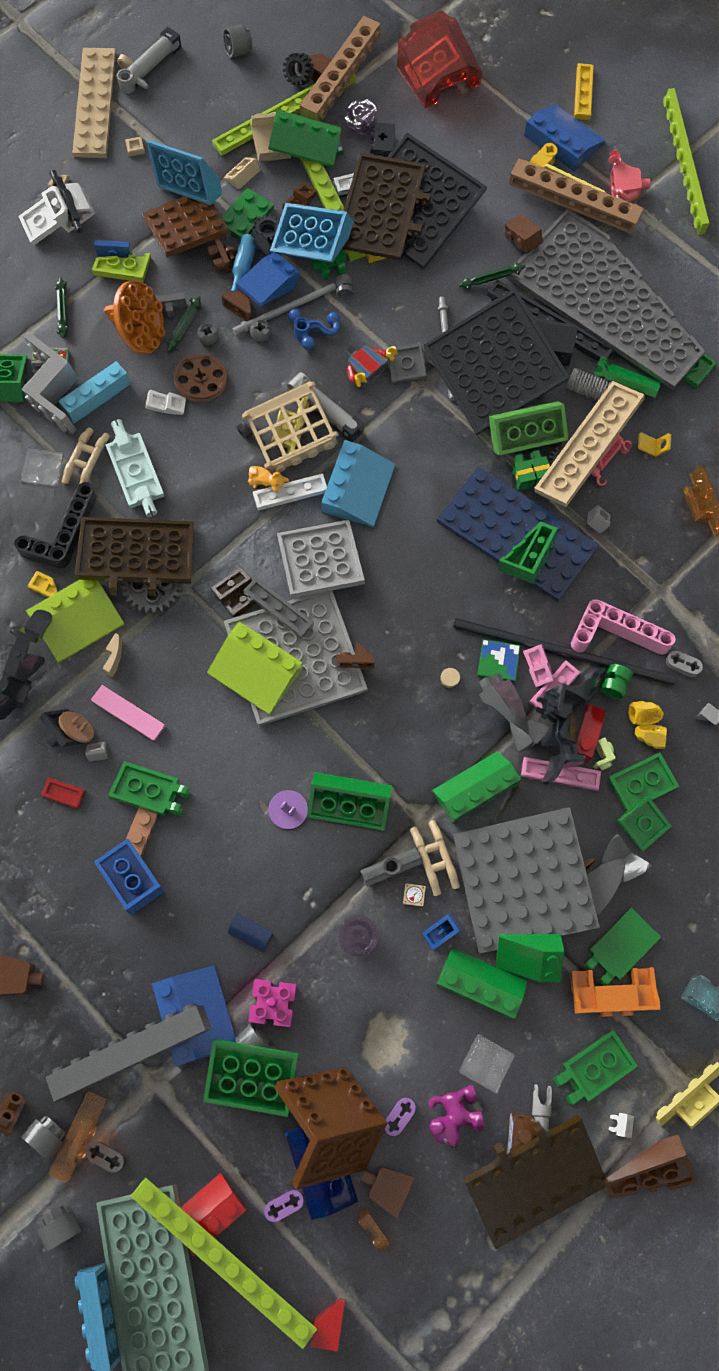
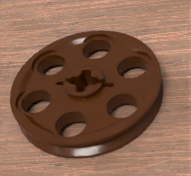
M194 354L185 357L177 364L174 370V384L177 391L184 398L193 402H208L218 398L224 392L227 386V371L217 358L207 354ZM206 361L210 362L211 365L204 367L201 364ZM190 364L193 366V368L191 370H187L184 368V366ZM199 372L200 376L203 378V385L201 384V380L199 379ZM216 372L223 374L219 378L213 376ZM182 378L188 380L185 384H181L178 381ZM211 386H215L217 390L211 392L208 390V388ZM193 389L200 391L197 395H193L190 392Z

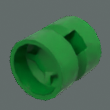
M611 664L606 674L607 678L604 679L601 686V692L610 698L624 699L628 689L626 685L630 684L633 672L625 666Z

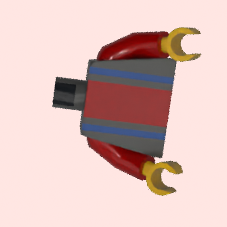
M350 346L345 353L349 357L346 369L349 381L365 389L388 370V359L393 361L395 359L394 355L399 354L396 347L392 346L387 350H380L363 346L357 351L353 346Z

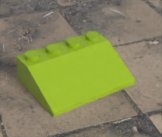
M78 580L26 610L30 617L36 610H45L52 614V622L45 631L43 639L58 663L125 625L97 580Z
M239 621L226 638L207 674L270 715L303 671V663Z

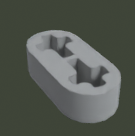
M672 651L665 661L670 669L689 677H696L703 668L700 660L679 651ZM674 657H677L678 662L676 664L673 663ZM692 664L695 665V670H694V671H691V667H690V666H691Z

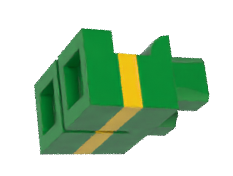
M539 450L531 452L529 455L530 460L525 461L522 454L514 456L513 474L516 477L518 491L532 488L534 485L536 487L549 469L550 465L547 457H542Z

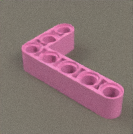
M592 600L588 604L574 634L571 647L576 652H584L589 646L597 627H600L655 653L664 655L669 652L675 643V636L661 627L600 600Z

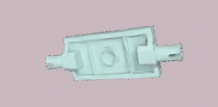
M117 420L118 426L113 421L111 426L116 436L113 442L105 445L129 508L143 505L147 517H152L150 510L153 516H155L157 510L153 500L164 497V493L140 433L128 434L125 431L122 420Z

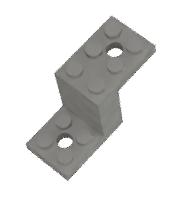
M28 332L24 336L28 342L27 346L33 351V355L40 361L43 359L46 362L22 388L26 395L24 398L31 403V407L37 412L41 411L44 413L46 419L50 422L54 421L60 430L64 433L68 431L73 435L77 429L67 415L55 407V404L79 377L67 360Z

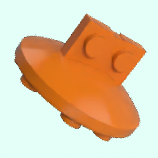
M133 280L123 283L116 292L114 305L106 306L104 312L130 350L137 354L152 353L158 348L162 337L165 335L162 303L158 301L152 288L143 282Z

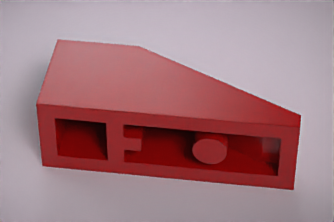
M587 704L578 730V744H576L578 755H585L586 763L593 757L606 710Z

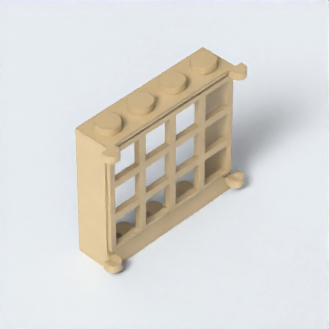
M309 381L242 414L243 419H248L266 459L265 469L270 468L272 474L283 472L286 467L298 465L302 460L308 457H315L319 452L330 450L338 444L336 439L339 436L338 432L332 431L313 389L316 386L314 381ZM312 394L316 405L304 410L299 399ZM296 401L301 412L288 417L284 406ZM281 409L285 419L272 424L268 414ZM318 409L323 419L311 425L306 414ZM265 416L269 427L257 431L253 421ZM303 416L307 427L295 432L290 421ZM287 423L292 434L279 439L275 428ZM325 423L329 435L317 439L313 429ZM272 431L276 441L264 446L260 435ZM310 431L314 442L302 447L297 436ZM294 438L299 449L286 454L282 443ZM278 445L283 456L271 461L266 450Z

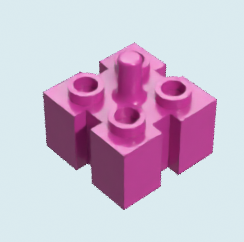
M255 979L252 996L257 998L256 1005H251L248 1022L267 1025V1020H273L274 1026L291 1028L293 1010H289V1002L295 1003L297 985L279 982V987H272V981Z

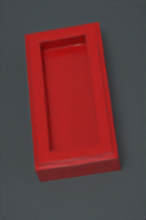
M48 777L41 797L79 809L86 791Z

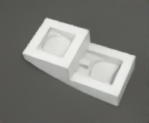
M150 390L147 396L146 409L183 415L186 398L171 392L165 395Z

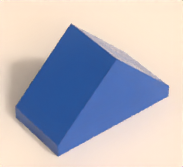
M448 913L422 934L432 950H435L459 934L461 929L451 913Z

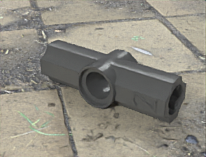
M413 848L394 857H388L384 861L365 868L360 872L366 887H369L421 865L422 860L417 849ZM394 863L397 866V870L389 872L386 869V865Z

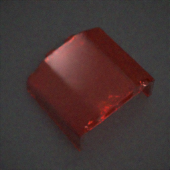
M441 10L413 22L410 26V32L406 37H401L398 41L397 69L424 108L435 105L440 97V90L450 87L457 82L467 79L466 84L469 88L481 84L482 70L456 19L448 16L444 11Z

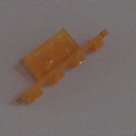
M700 465L690 473L694 486H686L683 492L694 520L708 521L713 535L719 536V501L705 466Z
M91 1091L86 1093L63 1145L49 1171V1175L65 1183L69 1182L78 1161L83 1159L87 1151L85 1146L89 1138L92 1139L96 1132L97 1126L95 1125L107 1102L106 1098Z

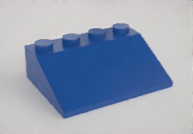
M557 105L537 111L527 121L524 133L526 138L540 148L547 143L555 144L557 153L554 157L574 172L606 141Z
M215 965L152 983L162 1021L165 1020L164 1016L173 1012L179 1014L183 1012V1007L195 1003V1005L204 1006L212 1030L170 1049L175 1067L209 1057L211 1055L213 1039L236 1042Z

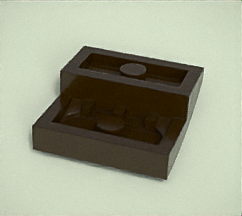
M241 567L211 588L212 592L233 618L240 616L257 604L244 594V589L252 582V579Z

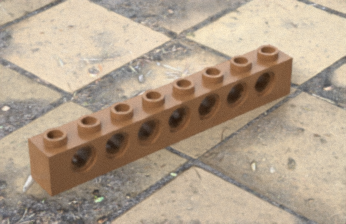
M365 16L362 17L299 105L300 116L319 122L325 118L326 112L329 108L333 107L334 101L337 97H340L343 88L349 84L350 78L353 74H356L358 67L361 63H364L367 54L372 51L374 44L380 40L382 32L380 31L379 22Z
M520 158L510 175L509 185L630 234H633L643 211V208L636 204Z

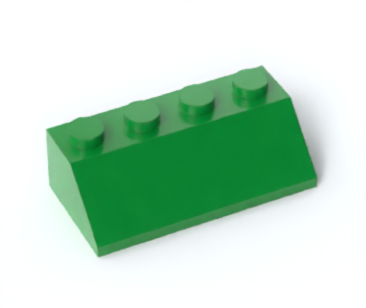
M276 109L268 149L333 167L341 127Z
M497 751L433 789L432 792L452 824L518 785L521 777L511 762Z
M314 772L307 817L385 831L392 785Z
M451 947L436 983V986L510 1020L515 1019L527 985L526 980Z

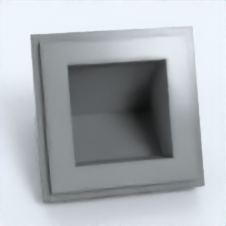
M106 742L87 744L85 754L89 762L108 759Z

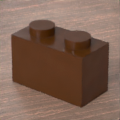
M522 214L504 224L507 240L513 242L526 253H529L543 243L541 228Z

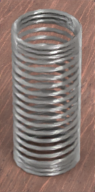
M574 368L566 389L576 391V393L579 392V394L582 393V395L585 394V397L588 395V398L591 396V399L594 397V400L597 399L598 401L611 384V381L609 384L608 380L605 383V379L602 382V378L599 381L600 377L596 380L597 376L593 379L594 375L590 378V373L587 377L588 372L584 376L585 371L581 375L582 370L579 372L578 368Z

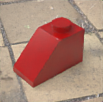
M339 1298L315 1317L313 1326L317 1330L310 1339L311 1347L338 1351L345 1298Z

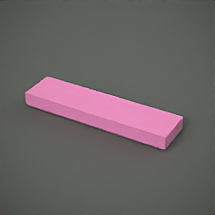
M101 685L91 699V702L154 742L166 727L165 724Z
M524 757L521 777L542 781L548 771L550 761ZM577 766L563 768L559 776L552 783L598 791L601 771Z

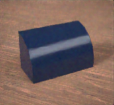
M236 913L228 930V934L262 953L265 952L274 936L273 932Z

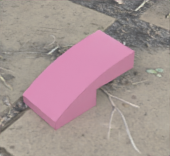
M542 644L523 651L530 667L529 671L535 687L554 681Z

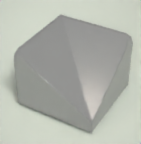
M597 505L588 512L587 524L598 533H602L610 527V514Z
M708 703L697 715L696 719L710 721L717 725L719 722V710Z

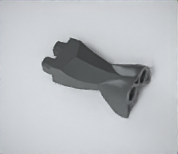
M500 673L479 682L483 690L479 694L484 703L497 709L510 722L517 751L520 753L539 744L540 739L549 727L526 719L522 701L511 681H504Z
M618 834L608 844L601 866L587 874L597 916L612 899L620 883L630 881L643 874L652 866L647 861L631 853Z

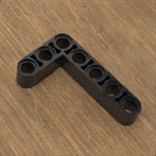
M82 482L77 486L53 544L25 535L18 536L15 539L14 546L21 557L60 569L68 566L79 541L81 517H89L97 498L91 483ZM77 523L75 526L70 527L71 524ZM70 539L67 543H63L64 540ZM41 550H45L43 554H38ZM63 555L62 558L56 559L58 556Z

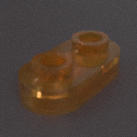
M364 1208L358 1213L360 1216L358 1222L364 1231L370 1230L374 1236L371 1238V1241L378 1251L381 1248L386 1251L392 1245L368 1210Z

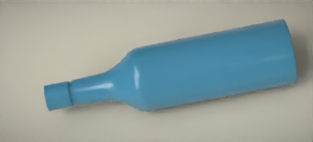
M244 234L241 237L232 267L234 281L231 292L239 290L236 283L251 268L256 245L252 242L254 238L250 234Z

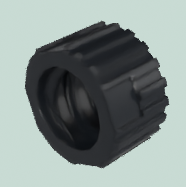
M244 421L236 426L244 439L253 435L250 427Z

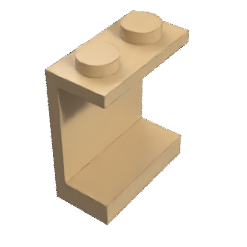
M276 112L271 114L259 113L251 116L250 125L258 162L291 158L290 155L268 149Z

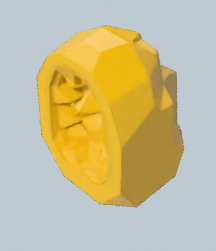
M632 702L628 710L631 722L640 726L657 723L664 715L659 705L652 702Z
M639 725L635 728V735L639 741L655 749H665L666 727L660 725Z

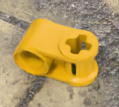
M552 143L545 144L532 157L530 163L540 167H545L546 164L552 166L555 162L554 156L557 153L556 145Z

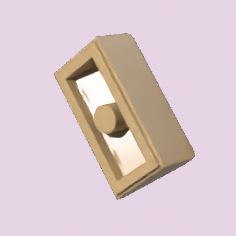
M245 157L224 176V179L235 188L241 189L261 168L256 159Z

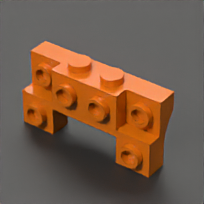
M654 967L630 969L632 985L595 987L592 970L570 971L571 993H573L575 1014L600 1013V1017H611L613 1012H621V1016H633L634 1011L660 1010Z

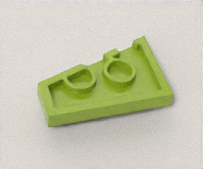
M144 253L145 256L135 257V254L129 255L128 258H119L118 256L98 257L94 262L92 274L95 276L144 282L151 260V253Z

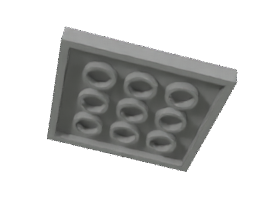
M349 520L277 533L291 598L365 584Z

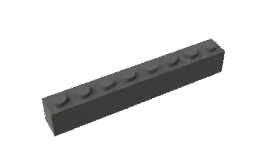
M195 1003L183 1007V1012L179 1014L173 1012L164 1016L165 1020L160 1023L154 1021L145 1026L146 1029L141 1032L135 1030L126 1035L127 1039L111 1041L108 1043V1048L103 1050L97 1048L89 1052L90 1056L83 1059V1056L70 1061L71 1065L68 1067L62 1065L53 1069V1074L45 1077L53 1101L64 1100L212 1030L204 1006L195 1005Z

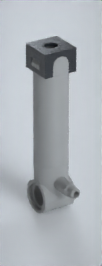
M169 27L165 28L160 33L161 38L127 69L119 70L117 79L120 91L130 94L134 92L136 84L148 89L149 85L142 78L171 52L175 54L182 48L180 34Z
M300 372L287 384V388L290 391L310 380L305 374ZM314 386L313 389L327 420L342 432V436L345 439L354 442L364 432V423L356 416H350ZM312 394L308 395L307 400L311 407L316 405Z

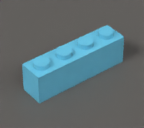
M117 361L60 399L58 402L63 413L75 424L128 387L130 381L127 372Z

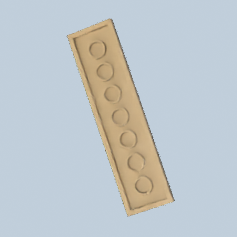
M83 48L72 152L74 157L107 158L116 61L115 48Z
M612 381L534 488L535 493L567 507L644 400V394Z

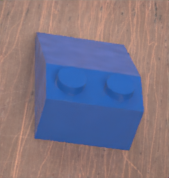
M274 252L260 260L236 283V286L259 306H262L294 290L300 272Z
M126 839L94 861L130 915H133L165 892L129 839Z

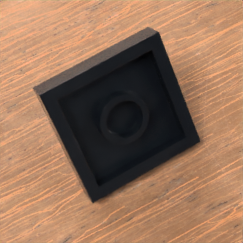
M69 709L44 712L39 717L52 734L47 739L49 746L57 747L60 745L61 747H67L83 743L71 739L59 725L60 715L63 712L70 711Z

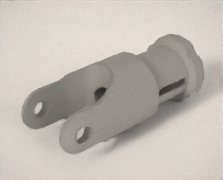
M535 1084L533 1089L532 1116H534L535 1123L539 1121L541 1126L547 1131L549 1130V1118L552 1112L551 1086L547 1087L546 1102L543 1105L538 1097V1085Z

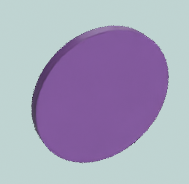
M285 790L277 793L272 798L268 811L270 819L276 826L282 829H294L305 821L308 806L301 794L292 790Z

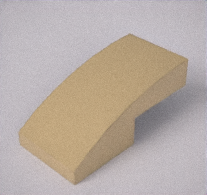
M116 633L106 648L110 657L102 668L105 674L112 678L118 668L122 654V640Z

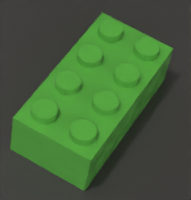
M558 401L489 416L493 450L498 455L569 440L565 406Z

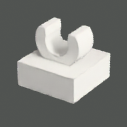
M619 1113V1116L611 1115L610 1118L616 1119L618 1125L615 1128L609 1127V1130L617 1132L618 1136L632 1138L634 1116Z

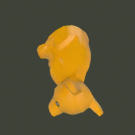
M251 466L248 482L253 488H257L259 485L272 486L274 492H279V488L283 487L284 482H289V479L280 475V472H275L272 475L270 471L263 467Z

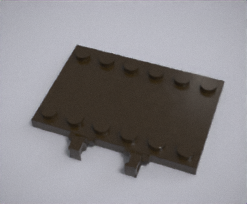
M359 153L344 211L349 214L354 223L349 238L342 247L343 250L396 260L402 259L407 236L421 237L423 231L422 225L414 224L412 221L415 206L419 204L429 206L431 201V194L423 193V190H420L426 169L425 164Z
M81 517L75 580L105 581V584H109L110 595H117L118 584H123V581L144 582V585H149L148 596H156L157 586H161V583L191 584L194 521Z
M579 1115L547 1131L537 1121L531 1125L535 1130V1139L508 1154L505 1153L504 1147L499 1142L492 1146L497 1158L490 1164L463 1178L495 1249L605 1188L603 1182L606 1179Z

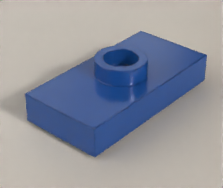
M95 240L94 246L97 256L128 258L129 255H132L129 242Z

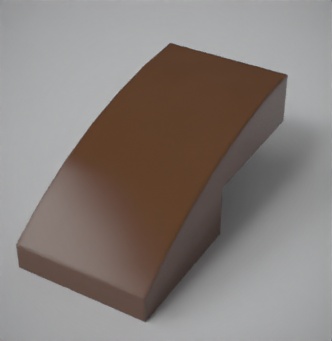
M302 183L294 190L293 196L283 203L282 209H284L285 203L308 206L317 194V190L306 183Z

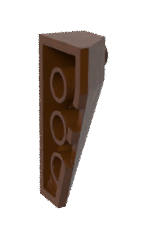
M677 1134L656 1142L604 1179L603 1182L610 1197L636 1194L640 1189H649L650 1192L657 1191V1187L669 1186V1189H677L695 1183L697 1179L680 1137Z

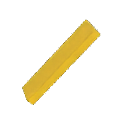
M580 63L577 65L575 119H591L594 65Z

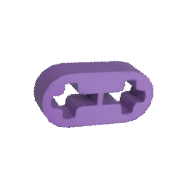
M400 1099L385 1119L387 1121L385 1128L387 1134L397 1136L407 1125L416 1107L411 1099ZM409 1102V1107L412 1109L411 1112H405L401 1117L399 1115L402 1111L401 1103L406 1104ZM399 1117L400 1120L397 1123L399 1129L390 1132L388 1130L390 1128L388 1122H394Z
M293 1189L267 1203L264 1210L267 1220L277 1222L298 1211L304 1201L302 1193ZM291 1194L300 1198L296 1207L293 1204L287 1207L285 1205L290 1200ZM271 1205H274L275 1208L280 1205L283 1206V1209L278 1211V1217L269 1215L268 1212L271 1210Z

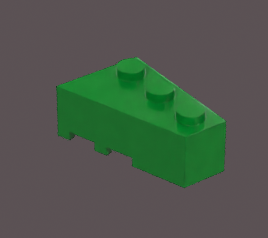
M540 521L524 536V539L518 545L512 548L511 552L499 560L500 571L534 584L557 541L558 528Z

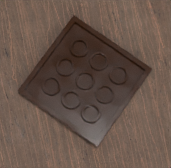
M186 196L142 213L143 219L167 258L230 234L227 224L214 204L209 205Z

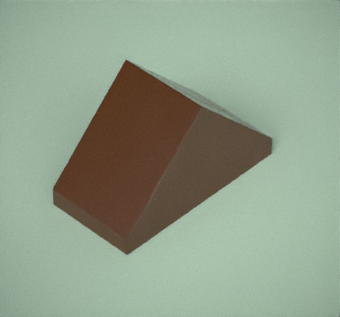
M243 291L223 293L221 295L223 307L245 321L252 320L249 296Z

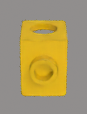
M642 432L639 433V450L655 457L670 450L671 434L668 433L655 439ZM666 440L665 447L661 449L662 442Z

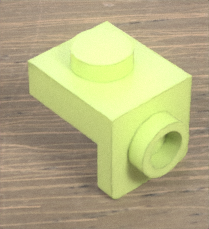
M606 738L598 740L596 750L602 760L593 766L595 770L599 768L605 770L611 767V763L616 759L613 754L612 744L607 742Z

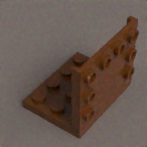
M347 1067L277 1081L276 1091L310 1139L292 1181L296 1190L367 1169L386 1128L387 1121Z

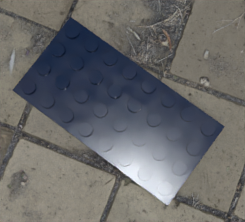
M479 466L436 521L498 563L540 521L558 528L555 545L535 583H530L557 602H559L599 546L598 543Z

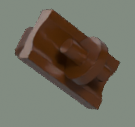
M216 238L214 239L215 244L207 247L208 255L210 258L219 256V258L212 260L216 272L225 269L226 274L230 273L229 264L230 261L233 262L235 260L237 250L229 245H225L224 250L220 239Z
M6 1092L0 1104V1131L6 1136H10L26 1100H23L22 1095L11 1092V1094Z

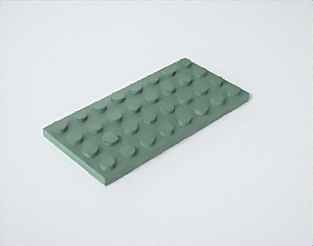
M177 1184L158 1188L180 1207ZM132 1194L97 1202L122 1371H209L188 1247L131 1198Z

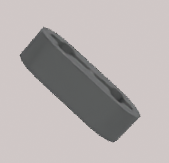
M92 1142L86 1148L87 1159L109 1172H118L125 1165L124 1155L102 1142ZM99 1146V1152L103 1153L104 1157L98 1155L94 1158L91 1149ZM118 1156L120 1166L112 1168V1162L107 1160V1157L115 1158Z

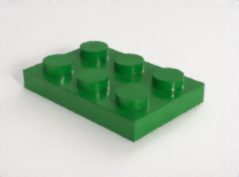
M246 188L221 217L227 224L230 234L241 240L242 235L253 232L254 221H258L259 216L263 218V215L266 214L267 217L274 210V204Z
M660 752L608 777L626 812L646 795L651 800H654L680 787Z

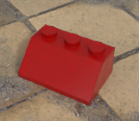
M222 1173L216 1176L181 1207L185 1213L214 1238L248 1208ZM188 1248L189 1252L194 1257L196 1254Z

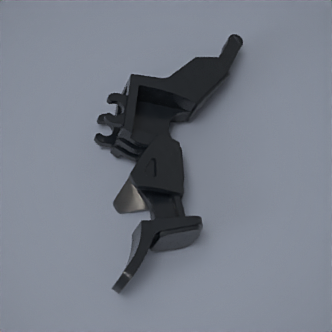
M36 610L25 627L16 626L10 628L9 633L17 637L15 644H11L1 672L3 675L0 678V720H4L16 708L22 709L29 690L32 689V681L28 680V678L45 662L44 657L27 653L31 642L41 643L45 631L52 622V614L50 612Z
M605 668L596 670L589 679L580 685L570 686L562 683L544 692V698L540 697L537 699V702L542 703V708L536 707V712L540 713L544 720L548 719L553 723L539 742L542 747H560V754L550 758L548 771L541 781L544 785L552 783L559 776L563 768L574 767L585 762L586 756L578 755L577 752L578 721L572 714V706H579L587 702L596 693L607 673Z

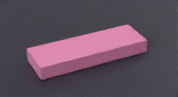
M565 661L553 674L554 681L546 683L529 703L535 708H542V703L537 702V699L540 697L544 698V692L562 683L571 685L581 672Z

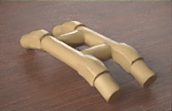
M88 427L81 434L74 452L64 469L63 483L69 484L75 466L84 469L81 474L80 483L89 481L95 463L110 438L109 434L104 433L96 442L95 447L86 445L93 433L92 428ZM82 451L91 454L88 463L78 460Z
M432 820L428 824L435 843L425 846L417 827H412L410 832L424 865L433 895L437 896L441 894L435 874L437 871L446 868L452 889H457L460 885L442 833L436 821ZM439 850L443 861L431 864L428 853Z

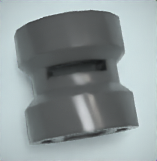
M346 274L336 277L337 297L340 299L351 298L353 296L352 277Z

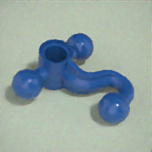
M291 309L288 313L289 320L294 322V337L298 341H302V347L306 350H312L315 346L314 338L309 336L310 332L318 330L326 336H333L340 330V315L336 312H331L327 316V322L333 326L332 329L327 328L320 321H308L306 318H303L299 309Z

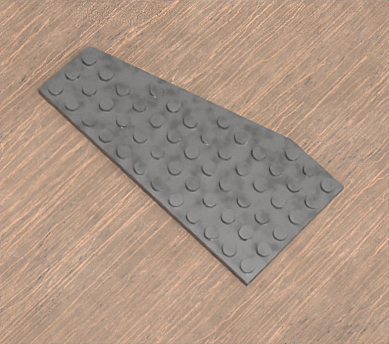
M567 208L542 235L543 243L529 253H525L517 261L519 264L526 265V268L519 275L513 273L506 278L575 325H578V327L614 348L615 352L673 390L704 355V349L692 335L689 336L675 319V314L661 297L655 295L642 279L641 273L612 243L611 237Z

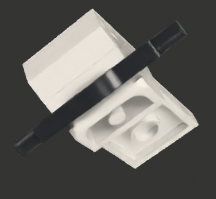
M51 170L49 173L53 180V186L42 193L43 199L19 216L25 232L33 245L59 227H63L68 233L73 229H76L77 233H82L83 228L81 224L95 214L84 188L79 183L64 184L62 177H58L56 170Z

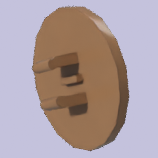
M71 711L63 712L60 715L59 725L71 739L86 743L94 737L92 725L82 715Z

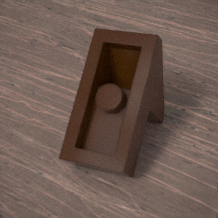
M356 641L355 655L349 652L336 654V668L374 669L375 659L358 641Z

